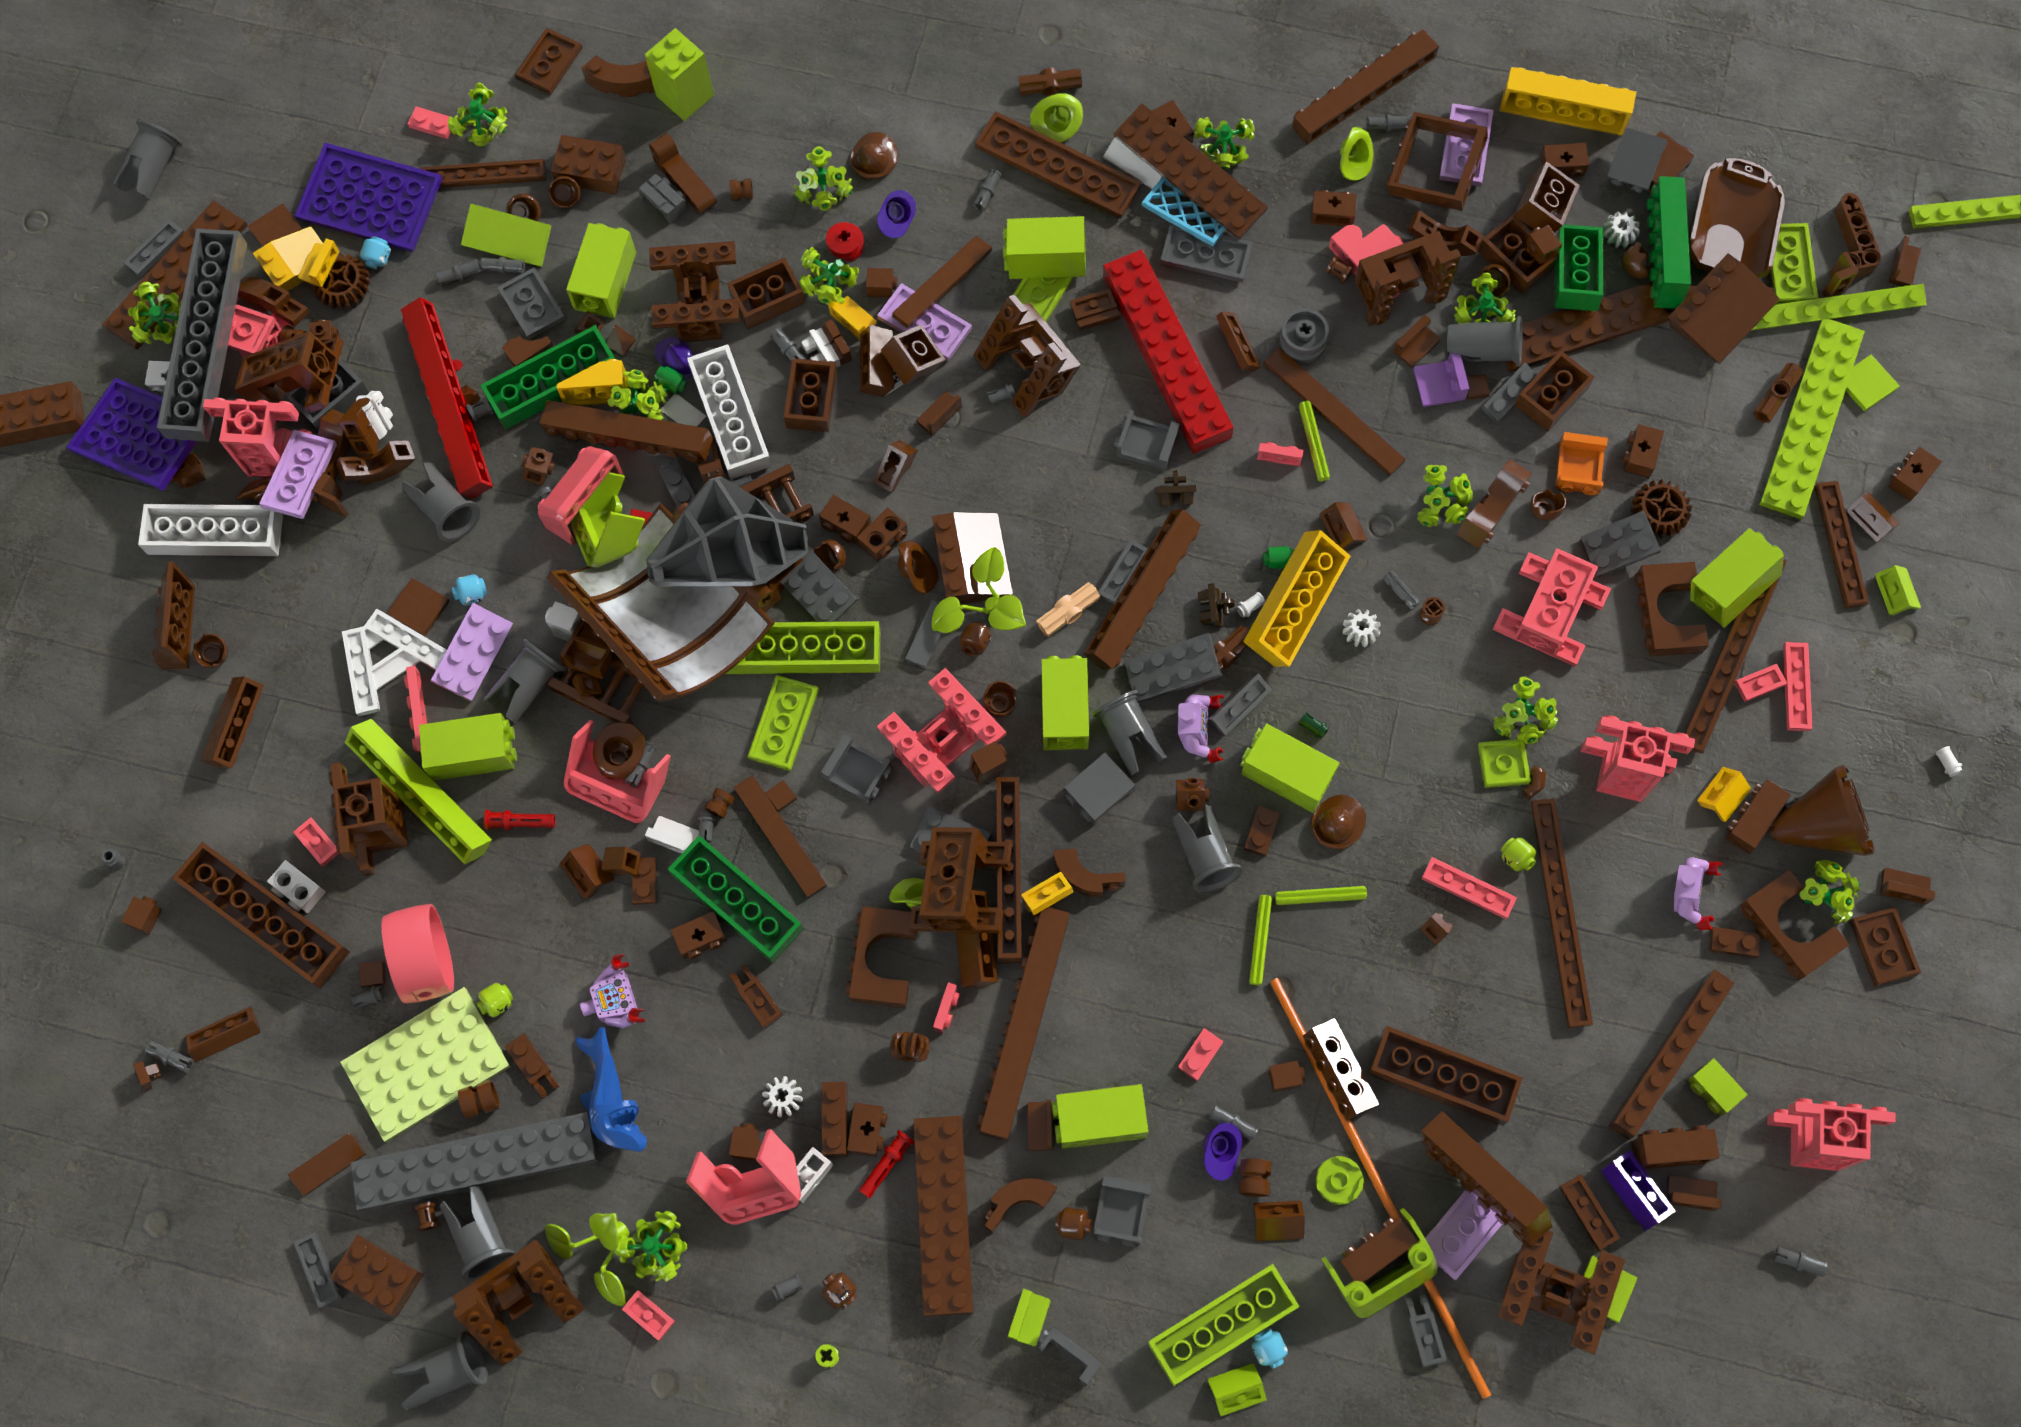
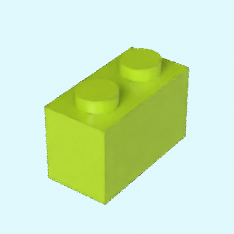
M1714 1058L1688 1079L1691 1083V1089L1697 1095H1702L1708 1102V1108L1720 1116L1728 1113L1748 1095Z

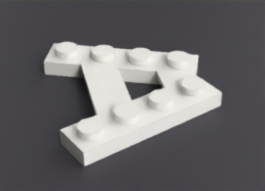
M379 609L374 611L363 627L342 631L356 714L362 716L379 712L378 689L404 673L406 667L414 666L419 662L436 671L447 650ZM383 640L398 648L372 666L371 648Z

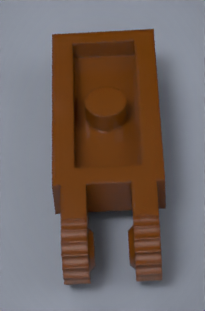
M744 964L741 968L745 976L750 979L749 982L742 985L736 974L731 973L729 976L737 986V991L765 1029L781 1018L783 1013L759 979L754 977L746 964Z
M525 1033L505 1046V1049L524 1076L535 1087L542 1098L547 1096V1091L538 1081L545 1076L552 1088L557 1089L560 1087L551 1074V1069Z

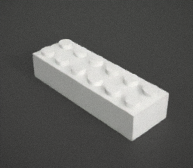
M727 344L687 358L730 479L734 480L772 467L729 345Z
M144 504L138 545L147 555L278 556L283 515L282 513L261 508L260 505Z

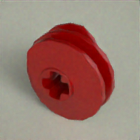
M849 222L837 223L826 234L827 248L837 258L853 261L859 258L864 250L863 233L855 224Z

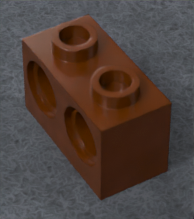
M887 507L857 537L858 545L878 562L881 558H886L891 553L892 547L897 542L901 543L906 538L908 532L907 524ZM889 526L897 527L894 531L886 530ZM874 541L882 542L879 546L871 545Z

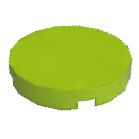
M1336 1156L1327 1159L1321 1164L1316 1173L1315 1183L1323 1199L1332 1204L1344 1205L1349 1204L1359 1196L1363 1188L1364 1179L1357 1163L1350 1158Z

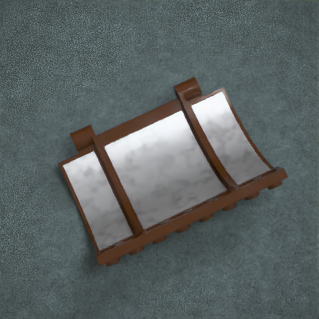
M689 503L681 504L673 515L663 504H659L643 525L638 537L637 548L631 554L598 568L587 566L571 572H567L566 569L550 571L546 577L551 582L553 588L561 593L567 603L580 614L582 620L592 627L595 634L602 638L608 645V648L622 660L623 665L633 672L637 680L659 702L694 693L726 674L760 643L775 624L761 609L774 597L773 591L765 583L755 586L656 587L649 581L646 559Z

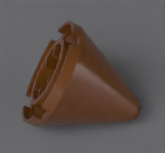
M1846 765L1835 767L1773 821V826L1769 827L1773 840H1778L1780 844L1860 856L1875 854L1873 841L1868 840L1870 838L1868 831L1870 830L1852 779L1845 780V778H1848L1847 773H1849Z

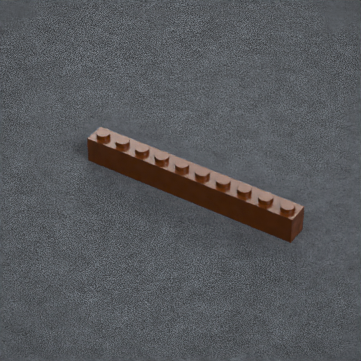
M1047 907L1035 915L1033 925H1037L1035 934H1030L1027 947H1031L1029 956L1024 955L1021 969L1025 970L1023 978L1018 977L1016 983L1017 1000L1011 1001L1009 1009L1012 1018L1010 1023H1005L1002 1036L1006 1037L1004 1046L999 1045L996 1058L1000 1059L998 1068L993 1067L990 1081L993 1082L991 1091H986L983 1104L987 1105L985 1114L980 1113L977 1127L981 1128V1135L1007 1142L1009 1140L1070 917L1069 912Z

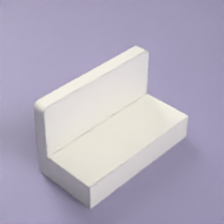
M659 816L653 829L648 827L645 837L649 842L682 854L698 837L699 831Z

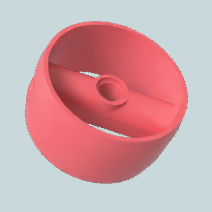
M432 904L417 905L383 916L381 928L386 961L392 982L401 1001L404 1004L418 1003L452 992L454 990L452 959L446 934L436 908Z

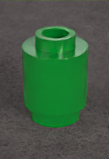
M660 366L653 380L658 386L662 384L663 388H666L667 391L675 395L679 392L682 393L687 385L686 376L668 366Z
M1289 546L1267 547L1266 552H1263L1262 555L1263 565H1267L1268 569L1285 568L1295 549L1289 548Z

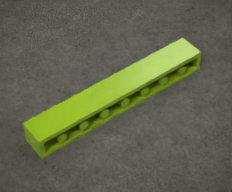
M372 719L350 728L345 744L383 780L464 864L485 855L492 839Z

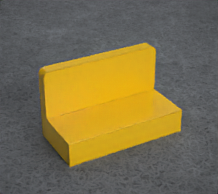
M325 239L323 244L317 242L314 244L298 276L301 281L319 287L323 286L340 252L335 242Z
M849 296L844 298L845 302L842 304L831 301L828 304L830 315L859 340L860 333L869 325H877V321Z
M1722 767L1697 801L1701 807L1714 810L1721 821L1727 822L1750 792L1751 787L1740 771Z
M1059 872L1024 892L1021 896L1028 912H1032L1035 915L1072 894L1073 889L1064 875Z

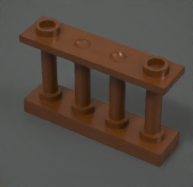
M790 464L740 487L756 498L764 497L767 504L779 512L781 510L771 492L778 487H783L795 511L786 514L787 517L797 523H804L811 516H814L811 504L803 506L791 484L795 477Z
M612 658L613 663L610 667L617 670L601 698L595 699L591 696H580L577 690L571 687V681L578 671L572 668H568L564 677L559 680L551 677L547 684L552 692L613 723L625 722L633 724V721L629 716V710L644 686L637 680V677L629 668ZM627 675L635 679L636 682L622 706L615 709L610 706L609 701L624 676Z

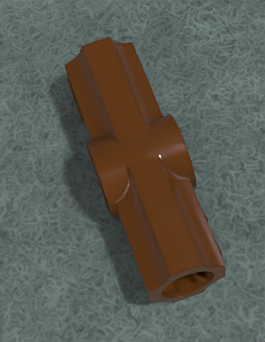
M1046 68L1040 74L1018 76L1021 95L1043 93L1046 96L1058 94L1061 90L1082 88L1080 69L1058 71L1055 68Z
M1787 362L1753 412L1758 421L1762 423L1771 422L1804 373L1801 366L1796 363Z
M1241 625L1224 641L1220 640L1214 645L1220 670H1225L1231 666L1238 658V655L1248 647L1243 642L1249 632L1246 627Z

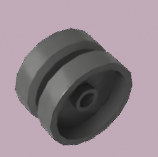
M1308 308L1297 309L1291 312L1284 319L1279 337L1280 349L1297 364H1310L1317 361L1324 353L1329 335V326L1326 319L1319 312Z

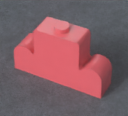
M1384 224L1364 238H1362V231L1359 227L1348 225L1331 237L1329 248L1345 265L1353 266L1352 273L1356 276L1361 259L1404 243L1399 236H1395ZM1399 292L1396 293L1394 299L1400 295Z

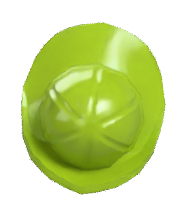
M1066 93L1055 94L1042 99L1030 114L1033 130L1060 143L1071 138L1078 131L1083 120L1081 103L1075 97Z
M1353 127L1340 148V169L1343 176L1350 181H1358L1365 178L1370 172L1373 163L1372 141L1369 133L1362 128Z
M909 878L900 881L892 889L889 895L890 901L906 903L911 910L912 906H921L925 879Z

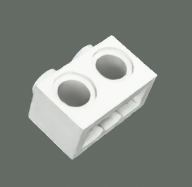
M286 860L267 881L273 886L271 891L281 899L284 895L289 898L290 901L287 904L298 912L303 909L309 913L326 893L325 890ZM291 877L290 883L287 886H283V881ZM303 891H308L307 897L300 900V894Z

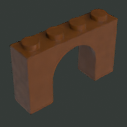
M1695 562L1641 565L1638 572L1635 573L1634 581L1636 587H1639L1640 593L1638 595V605L1642 607L1643 612L1641 625L1646 631L1644 645L1649 650L1650 657L1703 653L1709 646L1705 624L1673 625L1660 615L1657 607V599L1661 594L1691 590V580L1697 576Z
M1788 870L1740 904V907L1742 908L1743 915L1755 924L1760 936L1770 943L1773 953L1785 962L1788 972L1793 977L1801 980L1850 944L1835 926L1817 939L1807 943L1793 941L1782 932L1778 923L1780 907L1804 889L1794 874Z
M862 906V913H858L856 919L859 933L854 935L853 949H856L855 958H851L849 972H853L852 981H847L846 995H849L851 1002L906 1008L909 992L908 981L878 977L869 970L866 960L871 946L883 938L916 940L917 931L909 929L911 912Z

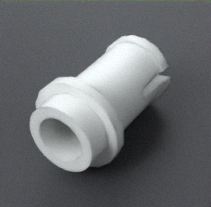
M1257 592L1246 601H1240L1236 609L1242 618L1250 617L1251 613L1264 605L1266 601L1261 593Z
M1949 746L1936 752V755L1946 769L1944 771L1945 774L1953 777L1963 771L1961 768L1962 764L1957 762Z

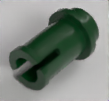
M1308 712L1303 715L1299 722V725L1314 733L1316 738L1320 737L1322 739L1329 730L1326 722H1320Z

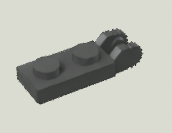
M1419 1295V1303L1424 1312L1423 1315L1416 1316L1411 1298H1405L1406 1310L1410 1317L1408 1320L1422 1368L1446 1362L1447 1358L1434 1314L1430 1310L1426 1295Z

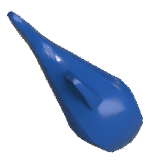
M600 1027L592 1039L577 1037L576 1043L578 1047L590 1056L596 1065L593 1089L580 1095L582 1104L589 1112V1121L593 1133L598 1139L609 1146L642 1152L646 1147L647 1138L640 1132L639 1126L634 1124L639 1113V1106L633 1100H623L620 1083L613 1057L609 1050L605 1028Z

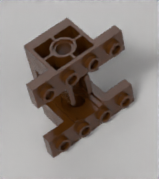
M1439 231L1359 261L1354 281L1368 308L1366 321L1369 326L1385 323L1389 319L1392 307L1395 305L1393 300L1396 293H1402L1418 287L1419 282L1417 279L1422 278L1427 287L1424 296L1427 305L1433 302L1440 303L1447 298L1461 255L1458 249L1449 251Z
M735 241L649 248L651 271L673 269L677 286V303L651 305L653 329L675 327L680 342L723 339L722 323L740 322L738 298L725 300L720 298L719 266L737 264Z
M1015 295L1008 296L973 356L985 370L992 369L1000 354L1019 349L1012 353L1013 358L1024 371L1034 368L1030 377L1021 382L1022 386L1011 401L1025 418L1031 415L1039 401L1062 394L1081 364L1030 302L1022 304Z
M308 331L243 357L234 390L249 402L265 400L270 403H279L284 401L283 395L285 393L303 387L308 391L304 409L309 413L322 410L328 404L343 341L337 336L321 342L313 333ZM276 420L275 427L277 426L279 420Z
M340 762L331 764L332 772H329L328 776L330 785L333 786L334 794H331V803L336 810L333 824L335 830H338V839L335 840L337 852L346 859L355 858L357 870L361 871L365 876L374 875L373 852L409 846L404 803L381 778L348 783L347 769ZM355 848H357L358 856H356Z
M932 827L930 841H922L919 863L921 866H926L921 906H912L909 929L911 931L1001 933L1003 910L1001 908L978 907L970 898L974 867L978 869L982 867H1009L1012 844L1010 842H987L977 828Z
M1552 1231L1546 1232L1532 1247L1524 1241L1515 1257L1502 1296L1504 1300L1498 1318L1522 1327L1528 1309L1534 1310L1574 1326L1575 1331L1570 1346L1595 1355L1626 1259L1601 1250L1593 1275L1587 1278L1544 1261L1553 1235ZM1553 1286H1559L1563 1289V1298L1552 1294Z
M534 1240L453 1296L457 1309L453 1312L457 1320L501 1366H504L522 1353L518 1343L511 1337L500 1314L503 1310L507 1309L513 1320L534 1306L528 1294L531 1291L533 1293H540L547 1309L551 1308L563 1323H566L582 1312L584 1307L570 1290L558 1264L537 1240Z

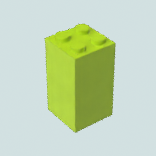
M676 28L645 53L656 96L683 121L688 119L714 96L705 54Z
M1084 216L1007 219V228H1003V259L1005 271H1009V279H1023L1025 277H1028V279L1040 277H1086Z
M588 223L566 289L574 310L588 311L591 314L615 319L637 253L629 231L623 228L607 227L601 223Z
M1751 528L1747 529L1691 580L1690 600L1725 628L1782 576L1783 552L1779 547L1769 544L1761 533L1754 532Z
M1074 655L1060 659L1058 656H1048L1046 659H1042L1043 750H1088L1087 658Z
M501 713L419 725L422 768L433 781L514 769V761H517L516 749L512 748V740H515V731L513 726H510L509 720H506Z
M1266 723L1263 730L1260 728L1257 730L1251 745L1253 748L1248 747L1242 757L1243 760L1240 766L1243 769L1241 775L1314 813L1331 783L1340 762Z
M1142 1084L1056 1095V1101L1052 1102L1053 1120L1058 1119L1059 1125L1055 1126L1056 1143H1061L1062 1149L1147 1139L1148 1125Z

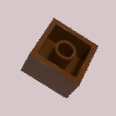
M922 324L893 336L880 350L904 385L933 373L946 360Z

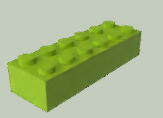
M1271 1264L1148 1341L1147 1344L1172 1386H1175L1300 1306L1274 1264Z

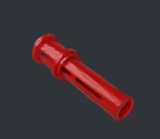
M485 810L484 813L485 830H490V828L509 830L512 827L555 828L556 823L555 814H516L509 810L504 812ZM523 820H541V821H523Z
M899 1129L892 1143L884 1148L885 1154L858 1189L870 1199L896 1162L902 1161L903 1154L910 1145L915 1143L913 1139Z

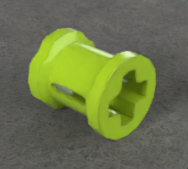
M822 1345L816 1351V1361L825 1368L834 1367L839 1361V1352L831 1345ZM832 1350V1361L826 1360L823 1362L824 1356L822 1353Z

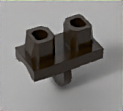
M1177 470L1172 471V477H1164V484L1173 483V486L1155 488V495L1158 494L1160 506H1172V494L1180 493V505L1193 504L1196 485L1178 486V483H1186V476H1178Z
M1215 583L1208 584V589L1198 592L1199 603L1201 605L1210 604V610L1200 611V621L1203 625L1214 624L1216 628L1224 627L1223 615L1230 614L1229 609L1235 606V600L1228 598V593L1226 592L1220 593V589L1215 588Z

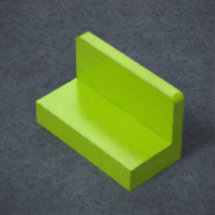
M1894 565L1875 574L1889 615L1894 616L1907 609L1918 610L1921 608L1905 567Z
M1023 1289L1008 1338L1036 1346L1049 1308L1050 1299Z
M1249 1364L1208 1379L1220 1417L1267 1401L1263 1383L1254 1364Z

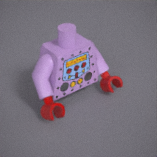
M1190 695L1185 700V703H1180L1178 707V735L1183 747L1189 753L1203 758L1207 757L1210 763L1222 761L1223 758L1218 756V754L1224 752L1222 748L1218 747L1209 750V747H1207L1208 706L1211 709L1220 708L1219 699L1224 698V696Z
M1690 857L1685 860L1684 865H1679L1674 894V912H1678L1680 916L1697 924L1699 930H1712L1713 928L1709 922H1714L1713 916L1701 917L1698 910L1704 872L1707 875L1720 876L1721 873L1717 872V866H1722V863Z
M619 954L613 956L611 964L602 971L594 981L593 986L589 988L592 999L580 1003V1007L584 1017L597 1012L601 1022H605L608 1026L623 1029L635 1023H644L645 1019L638 1018L640 1016L639 1013L644 1010L637 1008L628 976L624 970H621V968H627L629 962L621 963V959L625 955Z

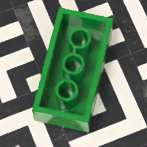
M1563 224L1556 235L1562 247L1555 263L1554 308L1598 311L1603 297V227Z

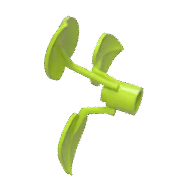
M991 547L981 554L974 562L972 568L974 579L979 583L986 582V586L993 595V597L986 600V608L968 605L960 606L958 598H945L936 606L931 620L933 631L951 633L959 629L964 621L963 609L983 612L985 614L990 613L988 617L989 623L997 630L1007 631L1026 626L1020 600L1014 595H1005L999 598V594L991 586V582H998L1002 578L1005 570L1004 558L998 548Z
M595 1213L591 1215L589 1224L594 1236L577 1243H571L569 1234L560 1226L554 1224L545 1225V1234L551 1249L563 1259H569L572 1256V1249L599 1238L601 1244L606 1249L611 1250V1252L600 1267V1272L594 1274L596 1288L607 1301L618 1306H625L627 1304L620 1280L612 1272L606 1271L608 1263L615 1254L614 1250L618 1248L620 1234L625 1233L627 1238L629 1237L628 1228L624 1223L617 1221L616 1213Z

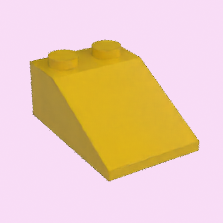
M308 227L271 241L253 252V255L272 283L289 291L303 282L298 276L316 242L323 243L313 228Z
M609 359L598 362L558 383L557 390L563 403L577 406L608 404V399L611 398L612 387L628 388L626 384L627 377L623 375L626 370L622 360Z

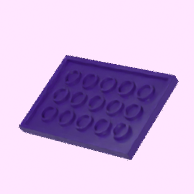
M324 143L294 216L297 220L360 238L371 239L372 236L387 241L389 246L414 252L443 178L440 174Z
M114 378L66 448L75 454L164 491L197 441L166 439L157 429L163 397Z

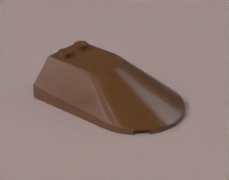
M1728 158L1724 162H1715L1705 172L1700 184L1688 234L1689 255L1697 268L1711 272L1725 255L1729 253L1743 263L1758 278L1767 276L1772 269L1785 198L1781 186L1776 185L1771 179L1772 174L1760 165L1744 159Z

